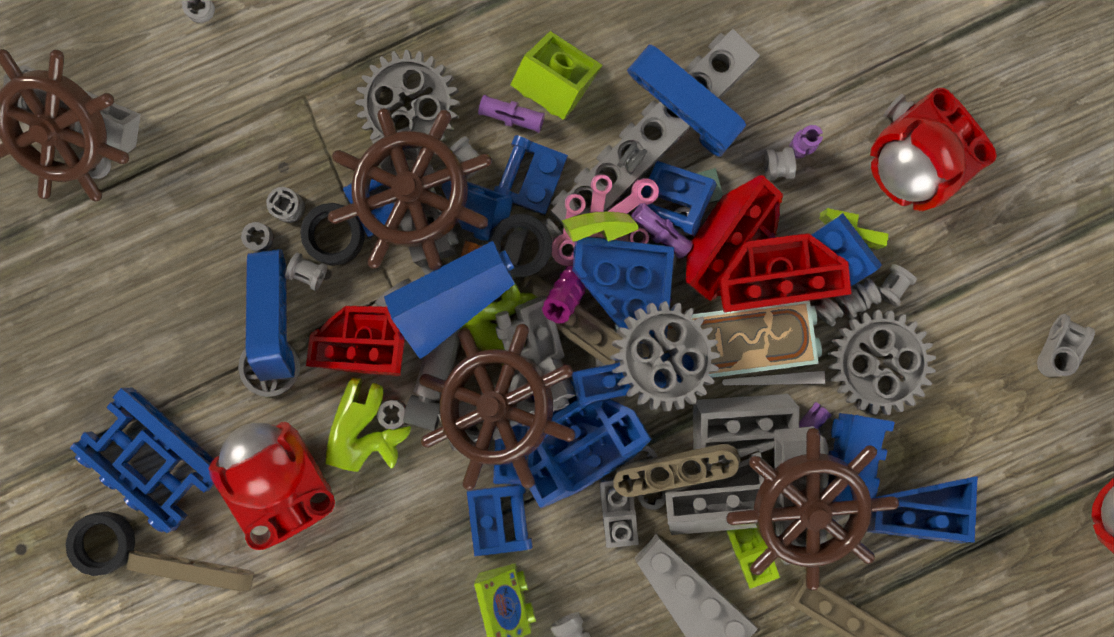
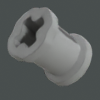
M467 136L459 139L450 148L460 162L479 156L469 144ZM478 171L466 175L467 179L471 178Z
M296 252L287 266L285 278L289 280L295 278L310 285L312 290L317 291L325 278L327 265L323 263L320 265L304 259L302 254Z
M892 264L889 269L891 273L881 287L877 286L882 300L898 307L901 304L900 298L909 285H914L917 279L908 270L899 265Z

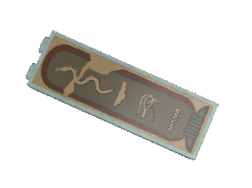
M810 300L726 313L722 310L692 315L691 319L693 320L704 317L703 323L700 326L702 330L712 327L713 330L707 335L708 340H718L715 346L710 347L711 352L720 354L719 358L711 360V364L719 368V371L708 374L711 378L819 364L818 357L822 355L820 339L815 338L813 325L817 324V313L815 306H810ZM617 325L614 326L615 331H617L619 327ZM668 326L667 339L675 342L676 331L673 327ZM638 343L636 346L637 354L641 358L648 357V346Z

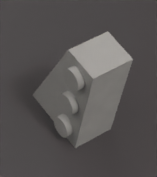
M789 394L696 400L697 402L693 404V450L728 444L737 449L740 457L755 451L761 453L774 448V430L799 428V406ZM720 455L718 462L724 464L730 463L731 460H727L725 455ZM706 457V460H707V463H708V469H707V470H708V471H711L710 469H711L712 464H709V458ZM694 461L696 467L698 468V470H699V472H700V471H701V466H700V464H699L698 462Z
M759 452L751 455V457L759 456L762 458L761 453ZM750 458L739 463L738 471L732 477L665 491L667 518L671 535L757 528L756 524L732 526L726 521V516L730 512L754 510L756 495L764 478L750 467Z

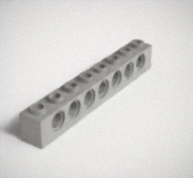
M734 29L726 36L720 33L709 44L708 47L711 51L704 58L698 55L686 68L689 72L688 74L719 99L750 70L760 57ZM717 60L724 62L727 66V71L723 73L715 71L712 67V62ZM653 100L642 111L641 114L644 118L636 126L631 122L619 134L622 140L614 148L608 145L596 158L599 163L591 171L586 167L574 179L577 185L569 193L563 190L551 202L554 206L551 210V215L564 227L562 220H565L567 211L564 204L565 199L571 194H589L592 196L591 181L593 177L605 171L612 172L616 177V182L606 194L603 212H607L631 189L633 183L642 178L692 127L681 118L671 117L667 113V107L664 104ZM648 127H655L660 131L661 137L658 140H649L644 135V130ZM635 141L638 144V149H646L648 152L634 172L629 175L626 167L620 168L617 164L622 158L621 153L628 149ZM599 180L596 182V188L599 191L606 188ZM573 198L569 203L572 210L579 208L576 198ZM590 208L584 209L579 215L589 213Z

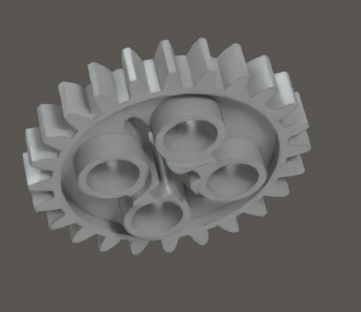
M405 50L403 59H400L399 55L393 51L391 62H388L381 56L380 62L382 67L378 69L371 64L369 67L373 72V76L362 75V79L368 83L367 87H357V91L364 95V99L355 101V104L364 107V111L358 113L357 117L368 120L362 126V129L365 131L374 130L370 136L371 140L384 136L377 117L378 111L382 108L389 111L400 108L391 115L394 125L399 118L407 117L410 122L409 128L412 131L429 134L441 110L449 111L451 119L459 118L456 113L451 111L452 107L460 106L459 101L451 98V96L459 92L458 88L448 87L454 80L453 76L447 75L442 77L446 67L441 64L434 69L436 59L431 56L424 62V54L420 51L416 54L415 59H412L409 50ZM414 73L420 74V85L415 89H409L407 87L408 77ZM430 87L433 89L430 94L419 97L426 89ZM387 89L392 90L394 94L392 102L388 105H382L380 103L381 93ZM406 96L415 99L411 102L413 107L411 110L402 107L405 104L404 98ZM429 101H435L437 104L436 113L431 117H425L422 112L424 104ZM448 124L446 129L453 131L452 125ZM444 134L441 138L442 141H446Z
M667 301L660 303L659 310H657L654 303L647 305V314L641 308L634 311L636 319L629 316L624 320L629 329L621 327L616 331L623 339L612 342L615 348L620 349L619 353L610 356V359L620 361V366L612 371L613 373H623L624 376L618 382V385L629 384L630 388L626 395L630 397L638 393V405L646 403L649 399L650 410H656L660 402L664 412L671 411L672 403L677 410L683 409L685 406L684 399L689 404H695L697 401L694 393L699 396L706 395L707 392L703 384L711 385L715 382L708 374L719 371L717 366L711 364V360L720 357L719 353L711 352L710 348L715 346L718 340H708L707 335L713 330L712 327L702 330L700 326L703 323L704 317L702 316L695 320L691 319L693 315L692 308L682 314L680 303L675 304L671 311ZM666 326H671L675 329L677 334L675 342H671L666 338L664 334ZM650 330L654 332L655 339L649 335ZM638 342H643L648 346L649 356L647 359H643L637 354L636 346ZM668 351L670 357L667 361L663 362L660 357L664 352ZM684 354L689 355L693 359L694 366L691 371L683 367L682 357ZM656 371L662 372L666 377L664 388L658 387L654 382ZM676 374L682 379L680 383L677 381Z
M875 310L872 313V320L867 313L860 314L861 323L856 319H850L848 322L851 330L847 328L839 329V332L844 337L843 340H832L839 347L838 351L828 353L831 357L836 358V363L828 365V368L838 372L837 375L831 378V381L842 382L837 392H849L846 399L847 403H853L858 399V410H864L869 404L871 414H877L880 406L883 414L890 415L892 406L897 412H903V402L909 406L916 405L913 395L924 397L925 393L920 388L921 385H932V382L925 378L926 373L936 372L935 369L927 366L929 361L936 359V356L927 355L926 350L930 349L933 343H923L921 341L927 332H914L918 324L916 321L905 325V314L899 315L894 320V311L892 310L886 311L884 318L880 310ZM877 331L882 332L885 336V344L882 348L876 347L873 341V336ZM863 343L870 353L876 357L885 356L883 363L893 371L901 374L904 377V381H899L898 377L890 369L878 368L880 365L879 360L871 354L864 352L859 347V344ZM903 351L910 357V364L906 369H903L898 362L899 356ZM858 355L865 361V368L861 373L856 372L853 368V360ZM883 376L890 382V388L885 394L881 393L878 388V381Z

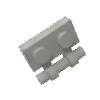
M543 295L516 306L515 311L518 319L513 322L510 321L507 311L499 312L495 315L498 324L496 327L497 336L499 339H502L504 348L507 351L509 350L516 327L519 324H526L528 326L529 333L521 355L530 359L536 365L549 358L561 359L565 357L556 323L548 320L543 314L542 307L547 298ZM516 370L514 376L519 374L520 372Z

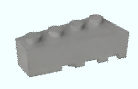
M657 534L635 556L638 566L685 637H751L757 631V627L745 614Z

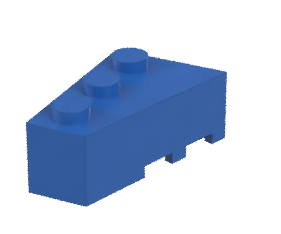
M839 413L838 419L833 421L831 436L835 438L834 449L829 451L828 455L837 457L849 464L866 446H874L877 449L876 457L858 475L865 482L871 498H876L880 479L877 478L879 460L885 461L887 449H883L882 444L885 432L893 431L895 422ZM829 474L828 485L837 476ZM849 485L832 502L852 500Z
M978 476L876 497H896L899 500V506L895 510L872 512L867 532L960 544L975 543Z

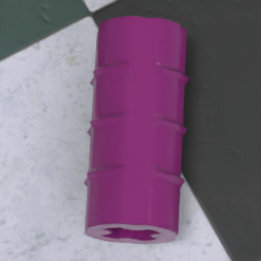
M573 265L566 266L565 270L560 273V278L555 282L553 289L549 291V295L542 307L544 316L558 324L568 321L571 314L574 313L575 307L580 303L581 297L585 295L586 287L572 271Z

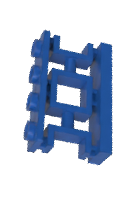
M133 387L120 388L112 397L115 401L106 407L118 419L101 438L92 431L84 432L80 441L74 442L70 449L76 453L75 458L80 464L87 468L92 467L101 475L99 479L105 486L113 490L117 489L125 496L123 500L130 508L142 511L149 518L148 523L159 532H172L188 516L176 505L193 485L203 493L210 491L214 483L210 479L208 468L214 458ZM135 417L147 430H142L132 440L122 430ZM114 441L124 451L112 464L100 452L105 451ZM145 443L167 460L150 481L128 463ZM183 459L196 472L190 473L181 483L170 472ZM161 483L173 493L162 506L147 495L153 493Z

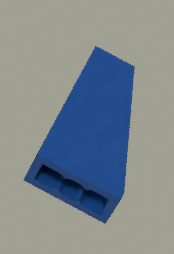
M491 241L442 266L438 270L384 296L392 321L420 359L429 354L515 283L509 271L514 269V266L506 250L499 253L496 245Z

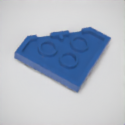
M586 237L575 241L572 271L619 328L629 329L624 320L629 316L636 319L634 311L639 308L647 314V305L651 303L655 304L657 310H659L660 303L667 301L670 307L674 247L618 240L608 242L606 239ZM666 326V327H665V330H664V334H665L666 338H667L668 326ZM650 330L649 335L655 339L654 332Z

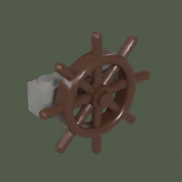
M0 49V65L6 72L3 88L0 90V139L2 141L0 144V159L10 154L22 167L38 176L37 194L41 199H48L51 196L52 181L68 182L77 179L92 201H100L102 199V192L88 172L93 170L103 157L119 164H126L129 161L128 152L133 150L137 144L141 114L114 103V97L110 93H104L100 96L94 95L63 76L64 54L60 50L51 51L47 71L35 70L25 65L18 67L10 53L5 49ZM19 121L29 125V130L23 133ZM37 142L41 144V153L32 143ZM69 142L84 148L81 159L78 158ZM55 148L58 150V152L60 153V155L66 163L57 162L54 160Z
M382 108L378 111L377 117L384 136L372 140L373 145L366 150L360 159L341 150H336L332 154L334 162L354 171L352 178L353 203L331 211L328 214V220L332 224H337L358 216L365 227L379 237L368 258V266L372 269L380 267L390 244L400 247H408L413 263L420 267L429 265L431 270H438L442 267V259L457 254L454 245L459 242L453 227L459 220L479 229H484L488 225V219L485 216L465 207L468 195L466 175L489 167L492 159L488 154H482L460 162L454 152L441 141L451 119V114L447 110H441L438 113L429 134L412 131L409 127L396 131L390 111ZM435 154L442 159L447 168L434 172L432 165L429 164L433 155ZM407 160H414V165L411 171L408 166ZM371 179L388 187V190L369 197ZM451 181L449 200L441 194H436L434 187ZM393 203V209L384 225L377 218L373 210ZM433 219L434 222L429 225L427 220ZM400 225L403 231L398 230Z
M519 324L516 327L508 351L490 349L479 352L470 330L462 328L458 332V337L467 358L462 360L452 370L446 381L430 374L420 376L419 382L422 386L441 393L440 414L438 416L442 427L424 435L421 438V444L425 448H430L448 439L453 451H459L470 459L462 482L466 490H472L476 486L483 464L501 465L513 463L524 488H531L535 480L525 457L537 449L547 434L567 442L573 441L575 438V431L552 421L553 412L569 405L568 399L576 396L569 379L573 374V369L569 365H563L560 359L549 358L536 365L530 359L521 355L529 333V328L526 324ZM503 364L497 384L494 386L486 366ZM518 370L520 373L514 376L515 371ZM473 374L482 393L464 388L466 382ZM484 421L481 430H479L476 424ZM519 423L522 426L530 427L525 436L518 442L512 427ZM492 437L494 440L502 438L506 449L500 451L489 450Z
M813 426L774 430L775 469L759 456H753L749 460L750 467L765 479L756 495L754 510L730 512L726 516V521L732 526L756 524L759 534L768 548L751 564L750 570L754 575H761L779 557L784 565L793 564L806 567V586L809 590L815 591L820 585V566L838 561L850 552L866 564L874 562V553L861 543L868 530L872 512L895 510L899 506V500L893 496L871 498L865 482L858 475L876 457L877 449L874 446H866L847 464L837 457L828 455L826 439ZM827 474H831V475L837 476V477L828 485ZM849 485L852 500L832 502ZM850 514L844 527L832 518V516ZM772 522H775V532L773 529ZM825 530L833 536L828 541Z

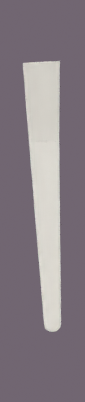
M825 371L724 379L722 383L723 385L825 384Z

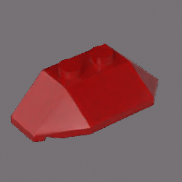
M759 175L723 195L692 240V248L687 253L686 283L709 301L716 299L717 296H721L719 279L743 242L775 238L777 235L780 203H782L783 193L765 176Z
M809 233L743 242L719 279L722 307L725 313L852 294L848 261L838 256Z
M344 306L328 319L321 329H316L310 334L306 366L354 373L400 376L405 345L404 336L392 321L387 307Z

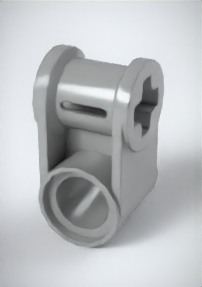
M1066 314L1060 315L1053 323L1048 339L1038 356L1037 367L1039 371L1047 377L1074 374L1094 339L1095 329L1089 326L1084 328L1071 321L1070 316ZM1056 355L1062 361L1060 369H1057L1054 363Z

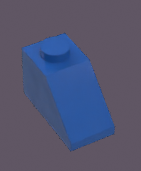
M451 181L442 184V190L448 200L451 194ZM467 181L468 195L465 207L485 216L488 219V225L484 229H479L462 220H459L462 229L473 232L475 238L488 241L492 229L501 220L510 216L513 198Z

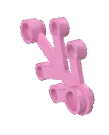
M599 174L593 177L591 181L593 193L589 213L603 212L606 194L612 188L611 179L606 175ZM603 178L606 180L607 186L604 190L599 191L596 188V182ZM647 178L636 180L631 187V194L608 210V212L627 214L639 204L645 203L648 205L653 203L659 194L657 184ZM648 185L651 188V195L644 198L641 195V190L644 186ZM571 194L565 199L564 204L567 210L565 219L577 216L583 212L586 203L582 196ZM573 198L580 200L581 205L577 210H572L569 206ZM638 227L639 230L614 240L634 242V234L641 231L644 238L640 243L647 244L649 234L645 229ZM565 228L563 229V234L553 240L551 254L557 263L570 266L573 265L575 242L568 236ZM601 232L588 236L592 238H605ZM571 244L573 252L568 256L563 255V246Z

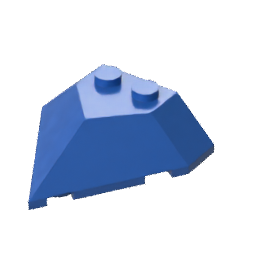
M571 381V384L575 390L574 382ZM577 396L568 399L569 405L553 412L552 421L575 431V438L573 441L567 442L547 434L537 449L528 455V466L535 480L534 485L529 489L540 508L582 491L633 459L652 440L634 410L611 399L578 405Z

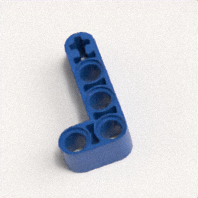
M649 44L627 69L628 74L633 80L701 135L699 138L700 143L717 157H721L746 127V123L741 116L653 45Z
M281 249L249 253L247 255L246 355L250 367L260 381L292 378L295 376L294 356L287 343L286 262Z

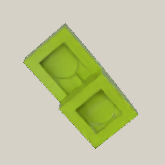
M830 208L820 213L819 219L824 224H827L843 213L869 248L879 250L887 246L888 233L857 227L859 214Z
M593 212L562 220L565 231L573 242L601 232L609 242L639 230L637 223L629 214L620 212Z
M757 528L726 530L749 589L780 578L775 562L761 575H754L750 570L751 564L768 548Z

